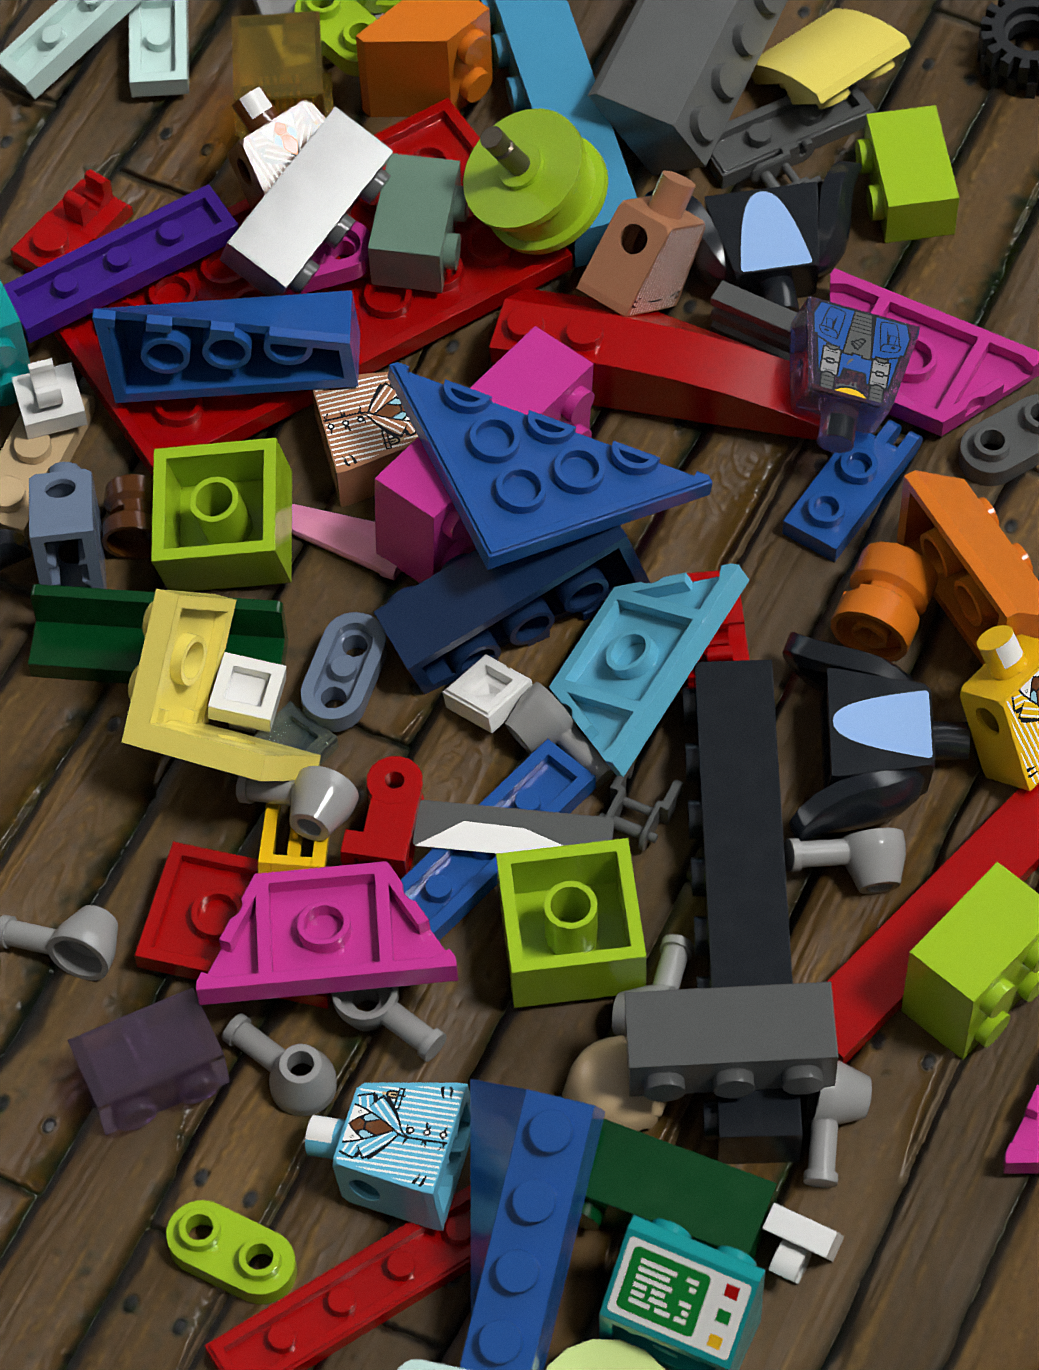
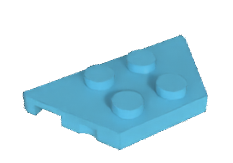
M733 563L721 565L719 577L694 582L685 572L665 576L653 583L636 582L614 587L550 684L549 688L616 775L625 776L750 581L739 565Z

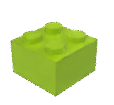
M277 438L154 449L151 562L168 590L190 592L292 583V470Z
M628 838L496 854L498 892L514 1008L617 996L619 992L646 986V951Z
M998 862L931 929L909 954L901 1011L962 1060L979 1043L986 1048L995 1042L1010 1021L1011 1016L1007 1013L1021 998L1031 1002L1039 995V893Z

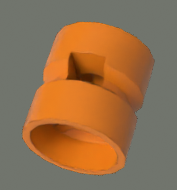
M882 541L869 544L863 549L850 577V587L852 590L843 592L831 618L830 628L834 636L845 647L875 654L890 662L903 658L907 654L919 627V617L926 611L937 587L939 576L935 567L923 555L906 546Z

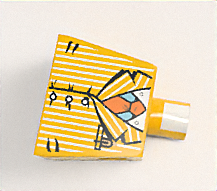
M1008 625L995 626L981 634L977 640V647L985 664L962 686L960 699L986 778L1031 791L1039 783V639L1023 634L1015 636L1013 629Z

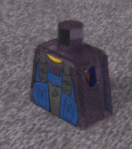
M808 296L790 325L791 409L795 413L820 420L817 436L819 447L835 453L849 452L854 447L856 431L863 433H874L894 404L919 336V326Z

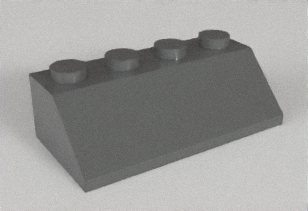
M637 0L588 97L652 176L659 175L662 171L676 172L705 167L788 0Z

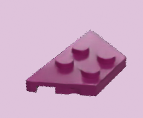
M836 268L830 274L829 303L905 323L909 327L911 342L905 358L901 357L890 389L888 392L884 391L883 403L864 398L863 404L943 436L1039 376V351ZM867 386L866 391H865V395H866L867 397H868L869 386Z
M385 861L254 874L241 898V910L229 920L219 939L221 947L219 954L208 974L201 972L196 981V992L199 1005L459 980L455 955L450 948L448 950L443 948L430 929L429 919L417 902L405 895L402 881L389 863Z

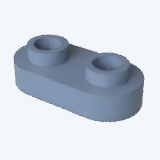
M351 612L336 617L326 627L301 687V699L305 717L316 728L328 732L343 731L354 726L362 718L387 657L386 634L377 619L365 613ZM353 648L365 650V653L356 657L346 654ZM331 700H341L344 702L342 706L337 708H327L324 706Z

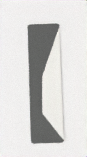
M421 800L414 829L413 844L421 847L497 854L612 840L614 819L590 815Z

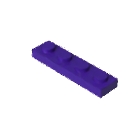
M208 184L3 286L21 321L24 337L31 343L92 313L93 309L102 308L225 247L238 230V223Z

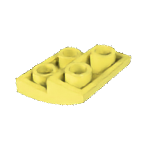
M834 8L761 54L751 76L755 84H779L781 89H786L792 104H817L819 109H824L847 98L850 95L848 87L862 78L863 80L874 79L891 70L895 66L893 58L909 49L911 45L904 34L873 16L855 10Z

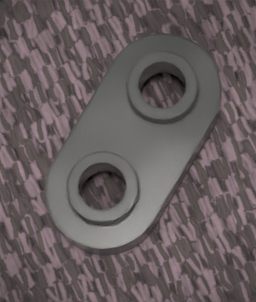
M1039 394L1021 399L977 423L965 432L961 440L959 465L968 479L983 486H998L1039 465V422L1034 420L1039 418ZM995 444L999 446L1000 449L988 450L984 448L983 445Z

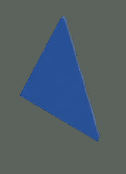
M397 362L389 365L388 379L487 570L710 495L713 482L707 474L699 471L695 475L688 474L661 464V458L616 441H613L611 446L576 433L575 426L531 410L526 415L493 403V396L446 379L444 384L416 375L409 372V366Z

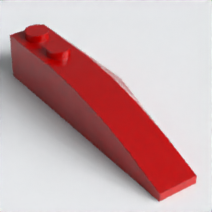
M535 289L520 290L504 299L489 346L492 366L536 326L594 363L592 392L594 393L592 405L852 446L857 425H854L852 442L842 436L827 435L830 413L843 414V412L834 405H829L823 409L809 399L811 386V368L785 360L658 311L625 317L594 298Z

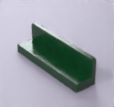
M42 584L32 585L30 600L36 624L28 661L31 677L129 684L132 672L140 662L145 640L142 628L143 618L148 606L154 600L155 592ZM231 598L236 600L225 652L285 666L289 640L283 603L274 600Z

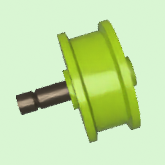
M535 108L511 114L497 122L494 126L484 130L467 161L463 178V189L470 210L480 221L492 228L496 236L504 244L520 253L539 255L566 247L584 234L593 224L605 202L608 189V172L599 151L589 141L581 137L577 128L566 117L552 110Z

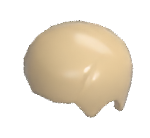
M623 1035L599 1040L585 1048L572 1064L562 1092L563 1098L595 1105L606 1111L604 1119L636 1131L652 1129L657 1123L658 1117L662 1116L667 1102L652 1101L645 1096L629 1097L626 1037Z

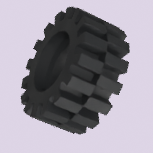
M998 0L997 5L991 2L986 8L985 16H982L977 48V62L980 61L979 70L983 77L990 74L989 84L996 89L1003 82L1006 83L1005 94L1015 97L1019 88L1026 90L1025 99H1035L1036 89H1039V51L1021 49L1013 45L1010 40L1022 36L1039 38V0Z

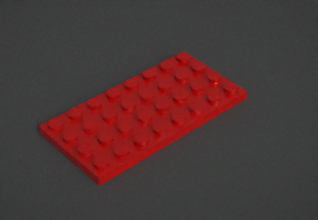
M449 98L373 135L392 149L394 154L460 161L462 186L467 161L475 145L480 140V137ZM380 193L370 205L360 198L348 214L364 225L370 234ZM247 199L227 208L238 223V227L242 225L252 212ZM469 209L467 222L457 221L455 233L461 235L459 263L456 270L447 269L442 293L372 285L370 269L356 280L309 293L352 290L360 329L359 374H368L502 306L505 298L520 290L535 289L571 270L572 254L566 247L539 255L517 252L504 244L496 236L492 228L480 221ZM223 247L102 308L265 297L266 295L219 260L225 248ZM339 255L336 257V259H343L346 257H350V255ZM93 312L53 332L152 477L154 449L242 441L313 404L311 390L115 403L92 318Z

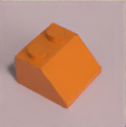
M401 0L356 35L362 109L370 117H410L446 98H449L459 111L468 103L480 100L493 84L490 9L479 0Z

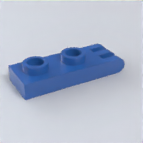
M868 409L859 420L860 426L856 428L852 446L841 444L783 520L782 534L836 562L915 456L921 446L923 437L910 431L898 447L894 446L902 426L889 420L878 435L875 436L873 432L880 422L881 415Z

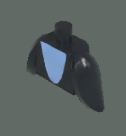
M848 161L834 163L824 178L819 196L816 181L705 196L704 207L692 195L685 210L702 219L705 223V230L690 269L703 282L715 289L718 288L723 280L801 314L797 298L810 297L815 294L818 277L831 273L845 253L851 227L853 191L863 167L862 164ZM654 190L647 192L645 197L652 196Z
M793 631L790 632L782 651L783 658L806 684L821 693L820 720L824 788L804 803L791 818L789 825L795 838L800 839V841H810L821 836L863 829L891 820L901 815L921 795L928 792L935 768V760H968L970 752V728L968 722L933 721L931 689L927 685L914 682L913 678L898 665L881 656L859 649L815 640Z

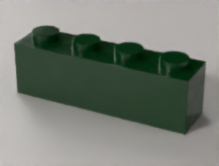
M604 1119L578 1226L589 1230H597L601 1225L626 1234L633 1215L652 1222L654 1219H665L684 1228L690 1234L692 1240L716 1250L719 1246L733 1247L746 1253L754 1260L766 1231L763 1229V1226L773 1204L776 1202L777 1183Z

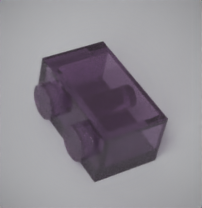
M193 987L67 1040L76 1070L105 1135L119 1129L131 1131L141 1128L150 1123L157 1113L182 1102L185 1104H195L204 1101L214 1095L220 1086L230 1082L224 1053L202 1006L199 1005V1000Z

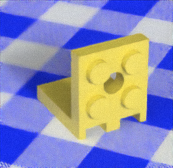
M156 589L154 600L148 606L143 618L142 628L145 640L140 662L132 672L129 680L128 695L131 702L122 743L257 781L296 780L298 773L303 768L319 766L321 755L208 724V704L226 649L236 600L216 594Z

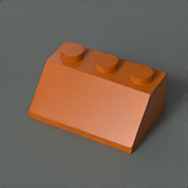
M917 470L904 475L896 543L911 548L923 555L935 567L939 577L933 596L982 665L985 664V661L977 647V640L981 634L992 627L1008 625L1013 629L1015 636L1023 634L1039 639V580L1033 573L1031 560L1024 548L1018 543L1012 544L999 527V520L991 503L984 497L978 498L965 479Z

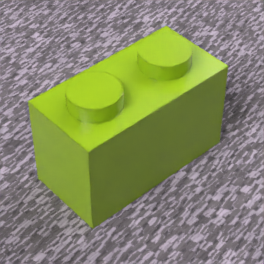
M936 105L866 114L864 138L856 139L855 142L856 162L861 163L863 166L859 173L860 175L869 174L871 185H868L866 188L868 214L871 221L880 220L885 243L955 234L959 194Z

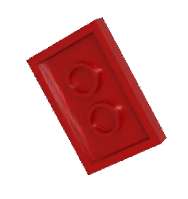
M173 841L135 953L137 967L194 980L198 979L201 972L208 974L221 950L219 939L229 920L241 910V898L254 874H258V859ZM323 993L281 997L280 999L328 1009L332 994Z

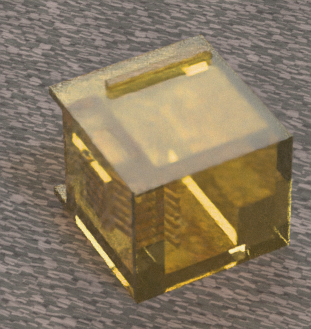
M319 11L231 17L234 103L255 88L262 86L280 115L306 99L312 102L326 118L333 110L331 72H326ZM235 112V134L239 136L241 141L250 133Z

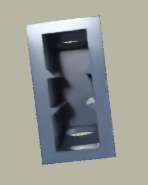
M71 462L55 463L49 467L47 473L35 474L29 478V538L39 584L107 589L105 554L101 541L102 522L92 472L87 469H81L77 464ZM70 541H78L79 562L66 563L59 558V550L62 545Z

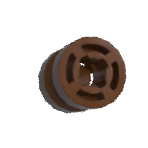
M139 474L115 477L107 483L105 488L104 506L110 516L105 519L102 525L101 541L103 548L119 558L130 560L150 558L152 553L153 478Z

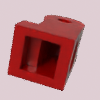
M388 756L378 760L370 768L367 774L369 809L364 831L345 829L340 851L342 866L387 861L400 880L412 869L417 846L413 844L414 829L420 801L424 800V796L422 793L423 775L418 765L411 759L402 756Z

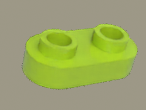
M296 0L295 15L299 33L346 74L359 77L356 35L377 20V18L356 0Z
M207 1200L193 1201L183 1205L172 1215L168 1222L166 1239L170 1254L174 1262L184 1271L253 1304L264 1305L276 1302L286 1296L292 1289L297 1277L295 1254L288 1240L279 1233L218 1203ZM208 1225L213 1229L211 1234L205 1239L195 1240L189 1237L190 1231L195 1226ZM258 1254H266L273 1258L271 1264L261 1270L253 1269L248 1264Z

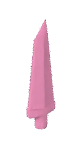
M292 504V535L373 570L382 577L395 581L402 572L396 565L376 554L374 521Z

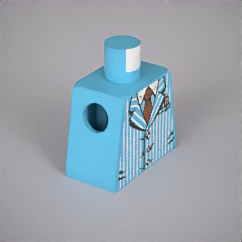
M364 1083L356 1088L346 1120L318 1115L311 1117L305 1137L306 1153L310 1156L333 1159V1169L341 1196L348 1202L433 1230L443 1231L470 1145V1093L468 1084Z

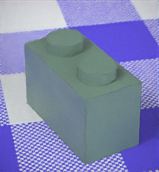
M392 153L385 169L391 177L380 191L368 245L371 284L442 293L447 269L456 270L459 263L461 235L455 233L457 221L467 222L470 209L465 199L463 186L461 185L460 161Z

